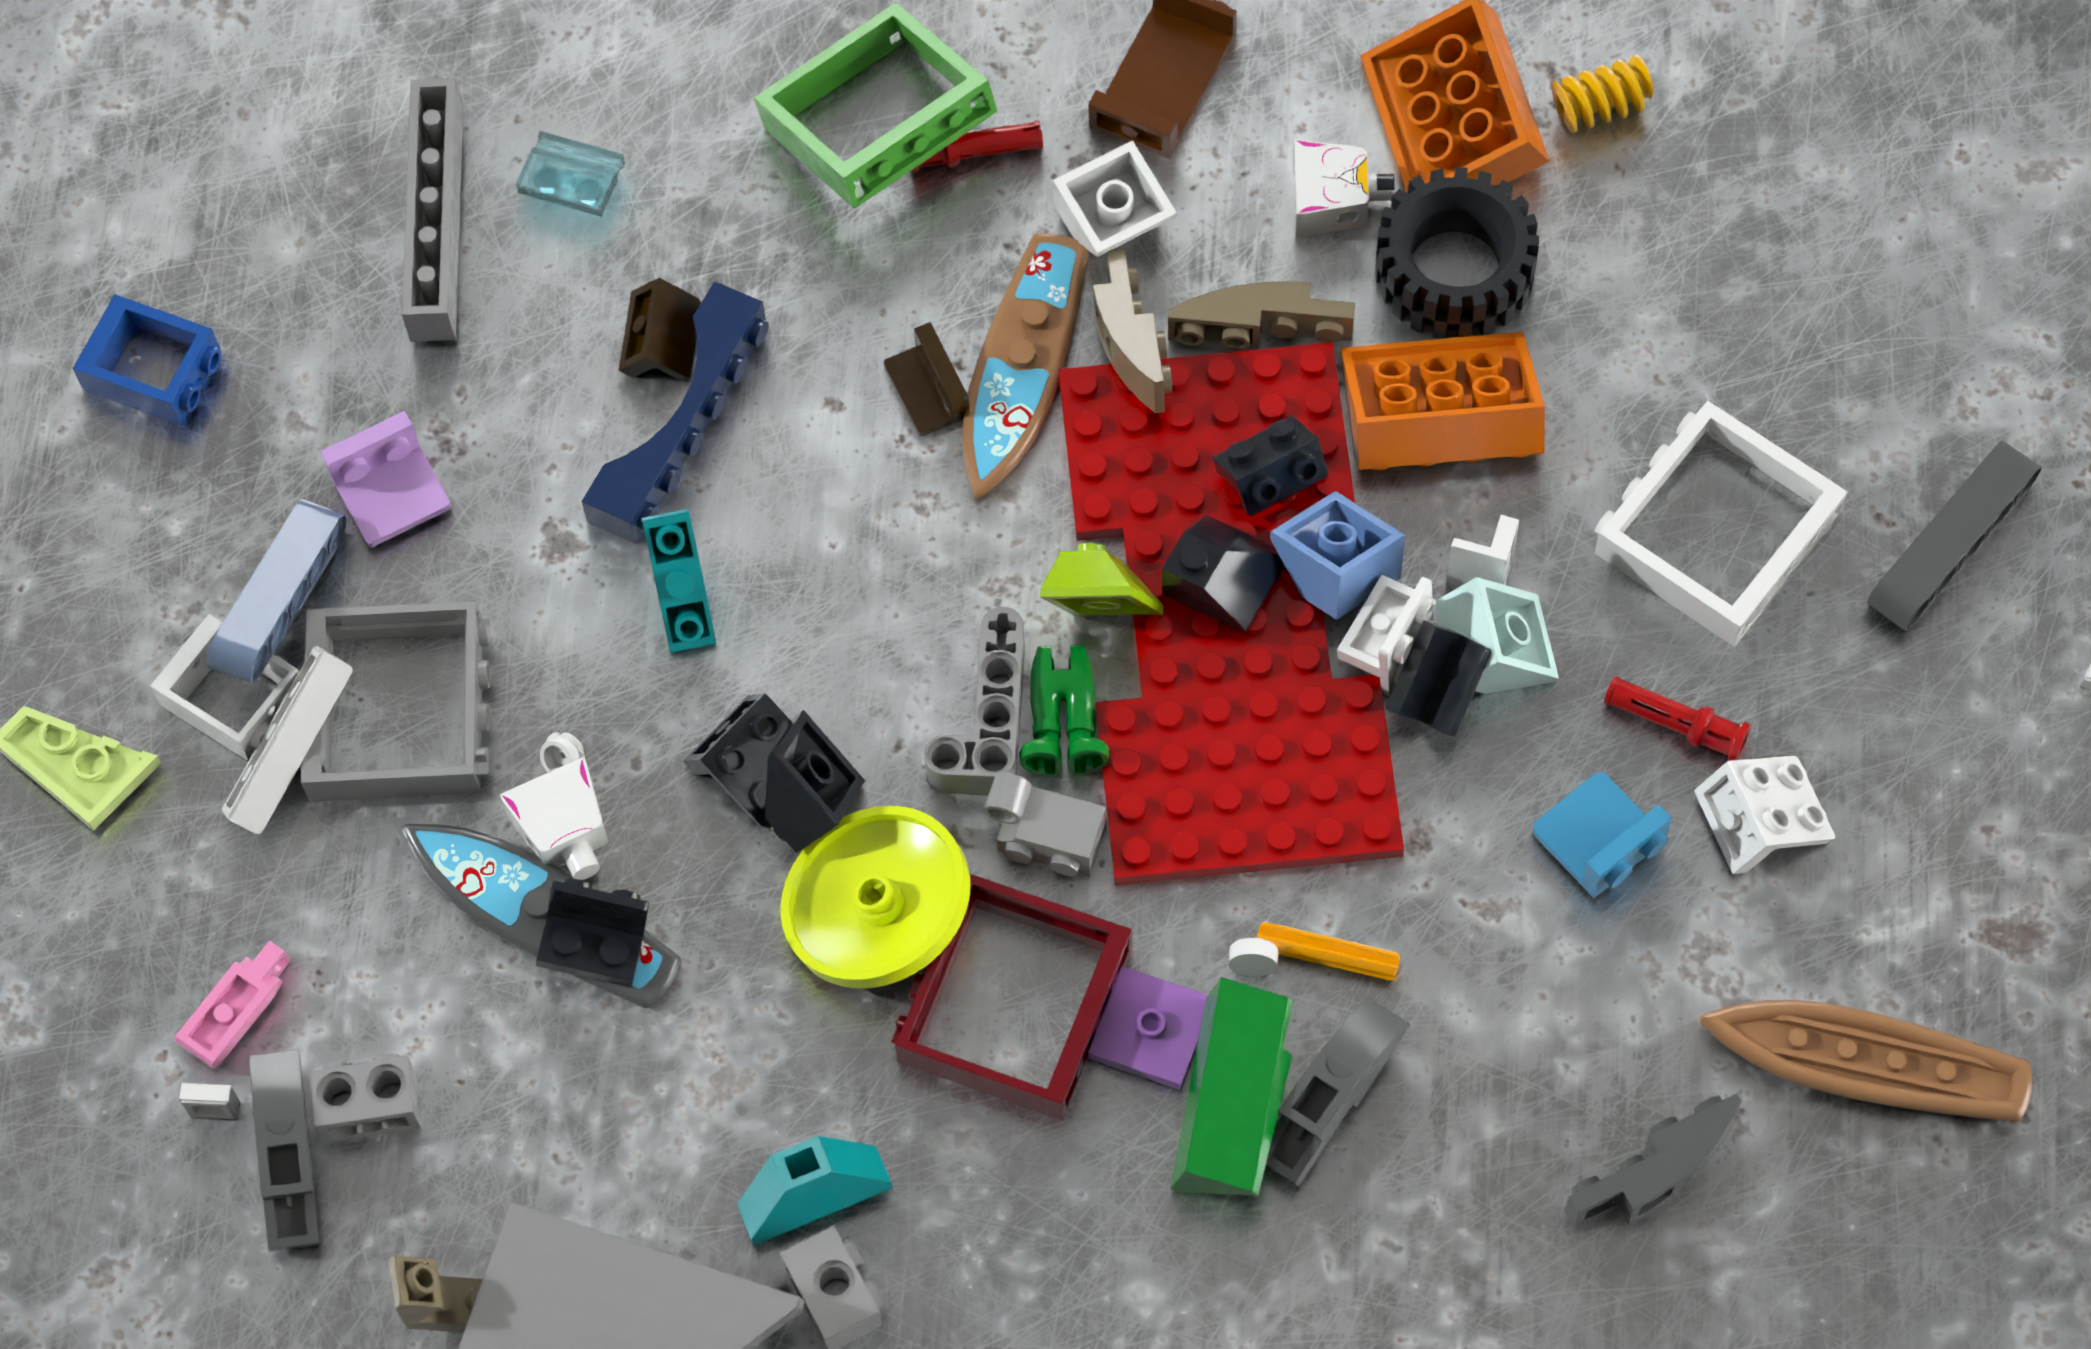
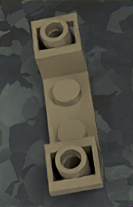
M397 1255L390 1257L388 1261L394 1305L406 1328L464 1333L483 1279L439 1276L436 1259Z

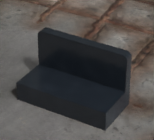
M1423 620L1386 705V709L1398 715L1422 722L1445 735L1455 736L1489 660L1491 649L1454 630Z

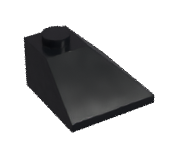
M1205 515L1183 532L1162 567V594L1246 634L1285 565L1275 547Z
M804 709L796 714L767 758L765 818L771 824L774 833L781 840L787 842L796 854L839 824L865 782L864 778Z

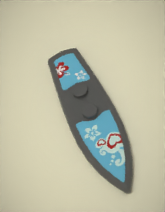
M405 824L402 832L415 859L428 878L447 899L487 930L537 958L548 915L552 881L563 882L565 879L573 877L553 864H544L532 852L496 836L467 828L440 824ZM645 930L632 988L573 974L570 975L640 1007L649 1008L671 987L680 968L681 957Z

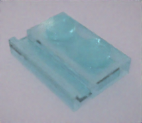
M540 131L538 142L535 148L532 147L517 180L518 193L602 217L617 184V176L620 169H623L625 166L624 155Z

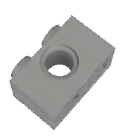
M833 1225L780 1252L783 1267L798 1296L805 1301L804 1308L826 1349H839L883 1326L879 1309L886 1306L873 1279L864 1283L856 1266L862 1264L863 1261L850 1236L841 1239ZM839 1278L849 1283L847 1290L838 1296H830L822 1291L824 1285L832 1279Z

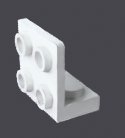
M1797 756L1727 761L1694 790L1732 874L1747 873L1775 849L1828 844L1835 838L1826 813L1822 809L1807 777V773Z

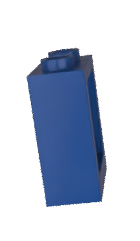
M114 294L72 369L83 391L180 426L187 412H192L196 408L201 395V387L208 374H213L218 368L221 360V349L212 328ZM137 328L190 346L166 391L113 372Z

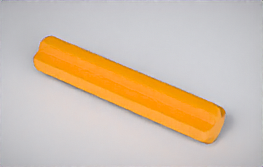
M1262 922L1256 937L1273 943L1278 948V955L1385 980H1394L1399 969L1400 955L1397 952L1278 924Z

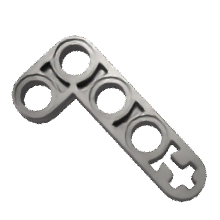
M996 607L988 611L982 619L973 736L941 735L932 739L925 747L924 761L927 781L938 792L946 794L989 795L996 773L1008 772L1017 775L1025 638L1023 619L1012 608ZM1006 633V651L998 650V640L1000 634ZM998 674L1011 677L1009 681L1003 684H996L990 681L991 677ZM996 717L1004 718L1008 721L1006 725L997 728L986 724L990 719ZM943 759H952L957 762L955 767L947 770L939 769L935 766ZM990 761H999L1005 764L1003 769L995 772L987 771L983 768Z

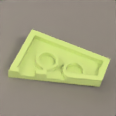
M23 706L0 729V752L93 831L161 764L157 755L144 750L138 752L122 746L119 741L104 735L102 738L77 729L74 724Z

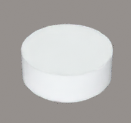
M1261 938L1237 940L1229 948V967L1235 973L1243 976L1262 977L1270 975L1278 968V948L1270 941Z

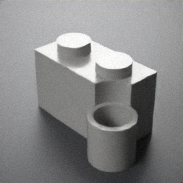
M996 773L983 811L988 817L1002 823L997 838L998 851L1003 852L1008 859L1018 863L1027 864L1032 860L1050 865L1053 871L1065 876H1076L1078 873L1090 876L1107 826L1106 806L1033 787L1025 778L1013 773Z

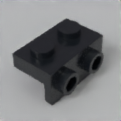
M1293 415L1272 423L1267 429L1246 440L1233 443L1227 450L1212 457L1217 473L1238 492L1243 510L1248 516H1254L1328 476V469L1318 438Z

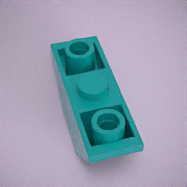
M689 509L642 518L670 653L716 644Z
M815 1136L772 1154L737 1205L753 1246L892 1189L893 1186L876 1146Z

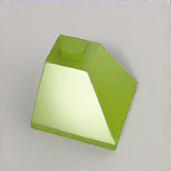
M1082 543L1078 544L1077 551H1060L1041 586L1040 597L1074 616L1163 614V604L1121 559L1106 551V546L1101 544Z

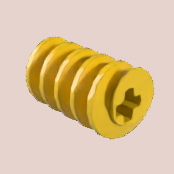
M1638 55L1630 57L1628 63L1622 60L1612 63L1611 69L1608 66L1601 65L1595 69L1594 74L1591 71L1585 70L1578 74L1577 79L1568 75L1562 78L1560 84L1553 80L1551 85L1557 113L1571 134L1577 132V119L1579 118L1590 129L1594 127V114L1598 113L1602 121L1607 124L1611 121L1612 108H1615L1618 115L1623 119L1628 116V103H1632L1636 112L1642 113L1645 111L1644 99H1651L1653 97V84L1645 62Z

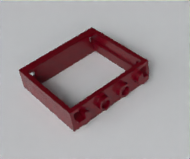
M970 874L968 907L957 933L947 947L929 963L926 972H918L909 993V999L913 1000L907 1017L900 1015L896 1021V1031L891 1043L895 1044L898 1063L1064 1121L1087 1063L1088 1051L1121 966L1125 967L1131 952L1132 929ZM977 908L1102 951L1047 1089L921 1045Z

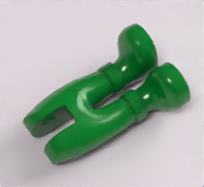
M1084 644L1070 645L1069 669L1055 670L1051 645L1037 646L1030 674V702L1034 720L1032 725L1034 740L1025 743L1019 751L1021 767L1032 774L1055 777L1062 772V752L1059 744L1061 738L1060 703L1062 701L1066 703L1067 712L1066 735L1069 739L1067 768L1069 773L1074 776L1087 775L1101 770L1102 766H1106L1109 762V747L1104 741L1094 738V677L1091 661Z

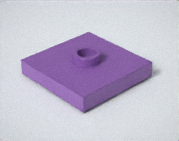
M1121 966L1088 1051V1059L1181 1091L1197 1050L1205 1002L1208 995Z

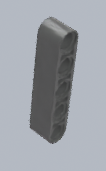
M2004 440L2000 441L1882 577L1871 592L1867 604L1904 631L1909 630L2026 494L2039 476L2042 467Z

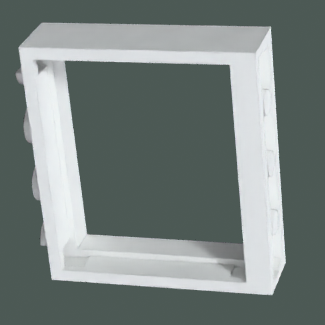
M1707 400L1697 414L1690 411L1683 418L1676 430L1678 437L1670 446L1664 443L1659 447L1649 463L1651 470L1643 479L1637 476L1631 481L1622 496L1624 502L1616 512L1608 510L1595 528V532L1598 533L1595 554L1735 647L1841 514L1848 492ZM1704 434L1813 504L1733 606L1623 534Z

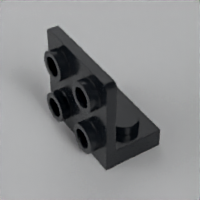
M766 693L747 695L683 762L695 775L710 774L759 827H766L770 824L765 818L767 758L792 721Z
M573 878L565 879L563 882L552 881L548 915L536 959V966L632 988L645 934L650 903L641 900L638 894L628 890L617 889L613 890L612 893L592 889V885L588 882Z

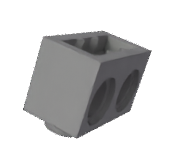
M387 1053L373 1057L371 1062L352 1064L348 1061H333L325 1064L323 1069L309 1071L314 1128L323 1143L421 1128L416 1072L408 1056L401 1057L398 1054ZM386 1085H401L399 1092L395 1096L388 1099L378 1097L381 1089ZM341 1091L352 1093L350 1099L345 1104L340 1106L329 1105L331 1098L336 1093Z

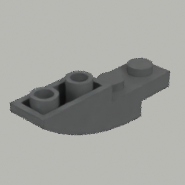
M1367 998L1326 1043L1279 1108L1281 1117L1275 1125L1265 1166L1299 1187L1351 1106L1353 1105L1357 1108L1408 1030L1410 1023L1372 999Z
M291 1050L249 1056L256 1147L268 1250L271 1252L320 1245L300 1051Z
M1737 1093L1724 1100L1719 1095L1713 1096L1694 1108V1114L1679 1121L1675 1116L1662 1120L1650 1129L1651 1134L1648 1135L1643 1151L1647 1157L1646 1159L1642 1155H1635L1620 1163L1615 1168L1616 1173L1602 1180H1599L1598 1176H1592L1577 1183L1571 1189L1572 1194L1569 1195L1565 1212L1574 1228L1617 1207L1620 1208L1629 1224L1650 1213L1676 1195L1704 1168L1725 1140L1741 1105V1100Z

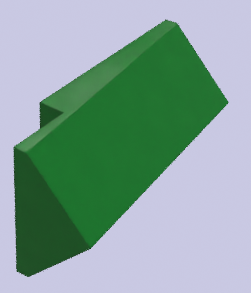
M1223 977L1219 979L1206 997L1170 1189L1174 1192L1258 1196L1292 1055L1282 1048L1294 1002L1289 997Z

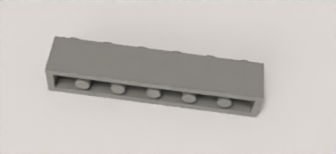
M456 78L411 80L402 291V318L410 342L456 340L463 104Z

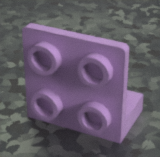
M405 411L320 451L333 484L366 545L370 548L451 509L450 500L421 450L413 425Z

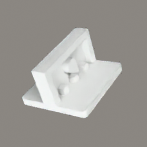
M1381 575L1337 649L1338 659L1380 677L1383 695L1391 696L1423 620L1437 625V622L1433 620L1436 600L1432 598V580L1422 577L1416 588L1413 589Z

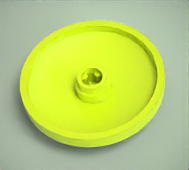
M879 806L851 813L843 817L832 830L805 847L792 865L781 897V922L785 937L802 963L811 972L827 982L843 987L861 989L875 988L898 982L915 974L931 963L947 947L957 933L967 911L970 897L968 864L960 846L949 831L939 821L921 811L901 806Z

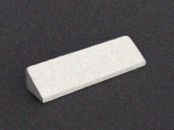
M317 645L312 648L270 722L267 731L222 807V813L228 820L255 834L263 832L351 676L353 668L349 664Z

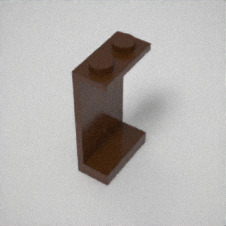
M1152 0V8L1106 93L1096 90L1088 103L1089 128L1127 143L1133 141L1139 148L1171 159L1236 37L1237 10L1230 8L1219 0Z

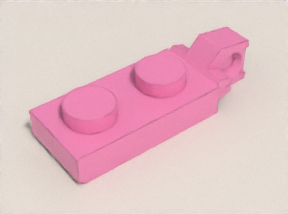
M269 940L254 960L246 957L240 964L235 961L176 1034L174 1040L177 1044L216 1071L276 996V992L283 983L278 977L291 961L286 952Z

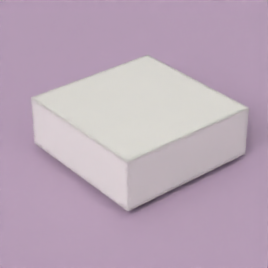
M181 1083L179 1100L190 1117L238 1118L240 1100L231 1085Z

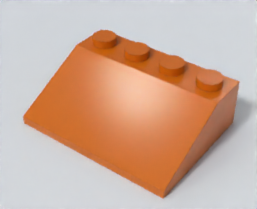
M1464 0L1360 55L1406 194H1408V184L1411 179L1420 176L1426 184L1430 182L1432 170L1443 168L1445 178L1454 177L1455 167L1468 168L1467 178L1478 179L1481 170L1492 174L1491 185L1495 186L1499 185L1502 180L1511 182L1550 162L1500 18L1484 0Z
M1523 331L1341 348V361L1352 441L1359 470H1386L1390 467L1409 465L1431 466L1436 463L1454 461L1477 462L1482 459L1498 457L1523 458L1532 454L1544 453L1545 406Z

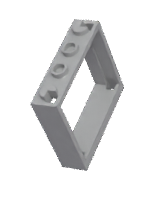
M476 600L306 609L305 660L316 645L333 655V641L465 634L463 766L329 773L330 711L301 763V784L310 802L481 793V776L489 775V753L487 747H482V732H489L490 729L488 703H482V689L490 688V667L488 660H483V646L490 645L491 630L489 619H482Z

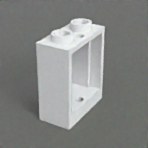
M208 614L150 687L160 706L249 761L298 675L299 670L273 654L262 675L278 685L240 733L234 731L187 701L212 670L206 664L207 654L211 642L223 622Z

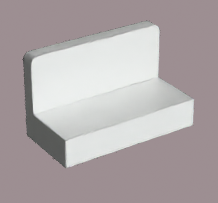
M1500 515L1491 547L1454 538L1450 548L1446 587L1455 590L1475 577L1505 585L1513 561L1519 519Z

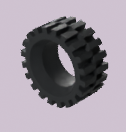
M1455 167L1454 177L1445 178L1443 168L1432 170L1430 182L1426 184L1420 176H1417L1409 181L1408 194L1399 188L1391 198V208L1385 206L1381 215L1380 227H1378L1375 266L1376 283L1381 282L1380 295L1384 303L1393 300L1392 314L1400 321L1407 314L1411 316V329L1422 333L1425 325L1434 327L1433 338H1446L1447 330L1457 331L1458 337L1471 336V330L1474 328H1479L1481 335L1494 333L1496 319L1505 327L1514 319L1515 308L1522 311L1527 303L1528 293L1532 291L1539 250V235H1536L1538 223L1535 214L1527 216L1529 203L1522 195L1514 200L1511 199L1512 185L1502 180L1498 187L1491 185L1492 174L1481 170L1478 179L1467 178L1468 168ZM1445 232H1461L1473 235L1485 242L1495 253L1499 267L1488 279L1480 284L1462 287L1449 286L1427 278L1416 266L1413 253L1425 240L1432 236Z

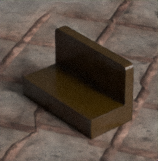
M657 278L632 290L618 371L633 378L656 367L679 380L690 377L696 339L693 316L701 304L700 299L661 278Z
M931 322L914 328L916 347L884 360V368L917 434L921 437L963 420L964 413L969 409L968 394Z

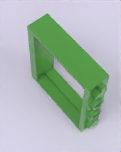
M894 3L754 97L764 129L853 209L998 112L989 80L898 3ZM896 32H899L898 34H896V35L893 36L892 38H889L890 36H892V35L895 34ZM903 43L955 86L846 161H843L794 117ZM974 102L976 105L971 108L970 103ZM859 179L860 184L855 187L854 182Z

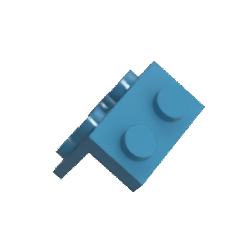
M1598 772L1537 819L1533 825V834L1587 892L1595 898L1609 886L1611 888L1617 887L1630 875L1633 870L1632 867L1645 857L1647 859L1654 857L1666 846L1669 841L1667 834L1672 817L1659 804L1645 815L1608 775Z

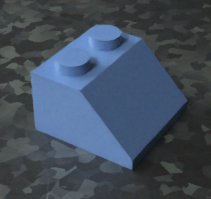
M1336 491L1271 531L1270 539L1301 597L1336 620L1364 603L1381 575L1395 581L1401 579L1405 534Z

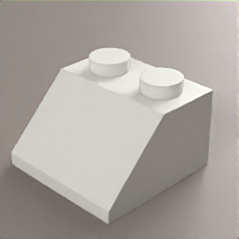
M1133 141L1053 180L1054 207L1073 238L1096 257L1177 217L1176 210Z

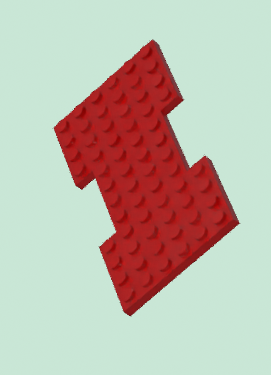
M1333 342L1160 359L1161 365H1170L1172 377V393H1164L1165 412L1155 413L1142 403L1124 384L1112 364L1058 369L1076 540L1123 536L1126 565L1163 604L1162 615H1132L1142 698L1095 702L1098 739L1104 741L1109 747V762L1106 766H1102L1114 884L1125 885L1403 857V837L1380 677L1366 675L1332 679L1323 611L1301 597L1286 567H1284L1246 634L1162 594V567L1183 532L1205 515L1274 547L1270 539L1272 530L1336 491L1355 503ZM1293 415L1318 438L1328 469V476L1254 516H1248L1243 510L1238 492L1217 473L1212 457L1227 450L1233 443L1246 440L1267 429L1272 423Z

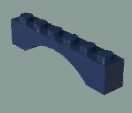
M716 281L712 284L693 316L697 335V360L692 382L681 405L668 423L646 443L625 456L605 463L581 501L587 523L634 544L637 543L644 531L642 518L659 515V505L666 493L671 494L676 489L682 474L681 468L687 457H693L698 452L704 437L703 431L709 420L718 418L725 404L727 390L732 382L738 383L747 366L749 353L754 346L759 347L763 343L768 332L769 323L766 321L763 301Z

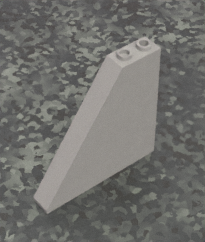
M511 1201L458 1349H753L802 1312L805 1301L798 1296Z

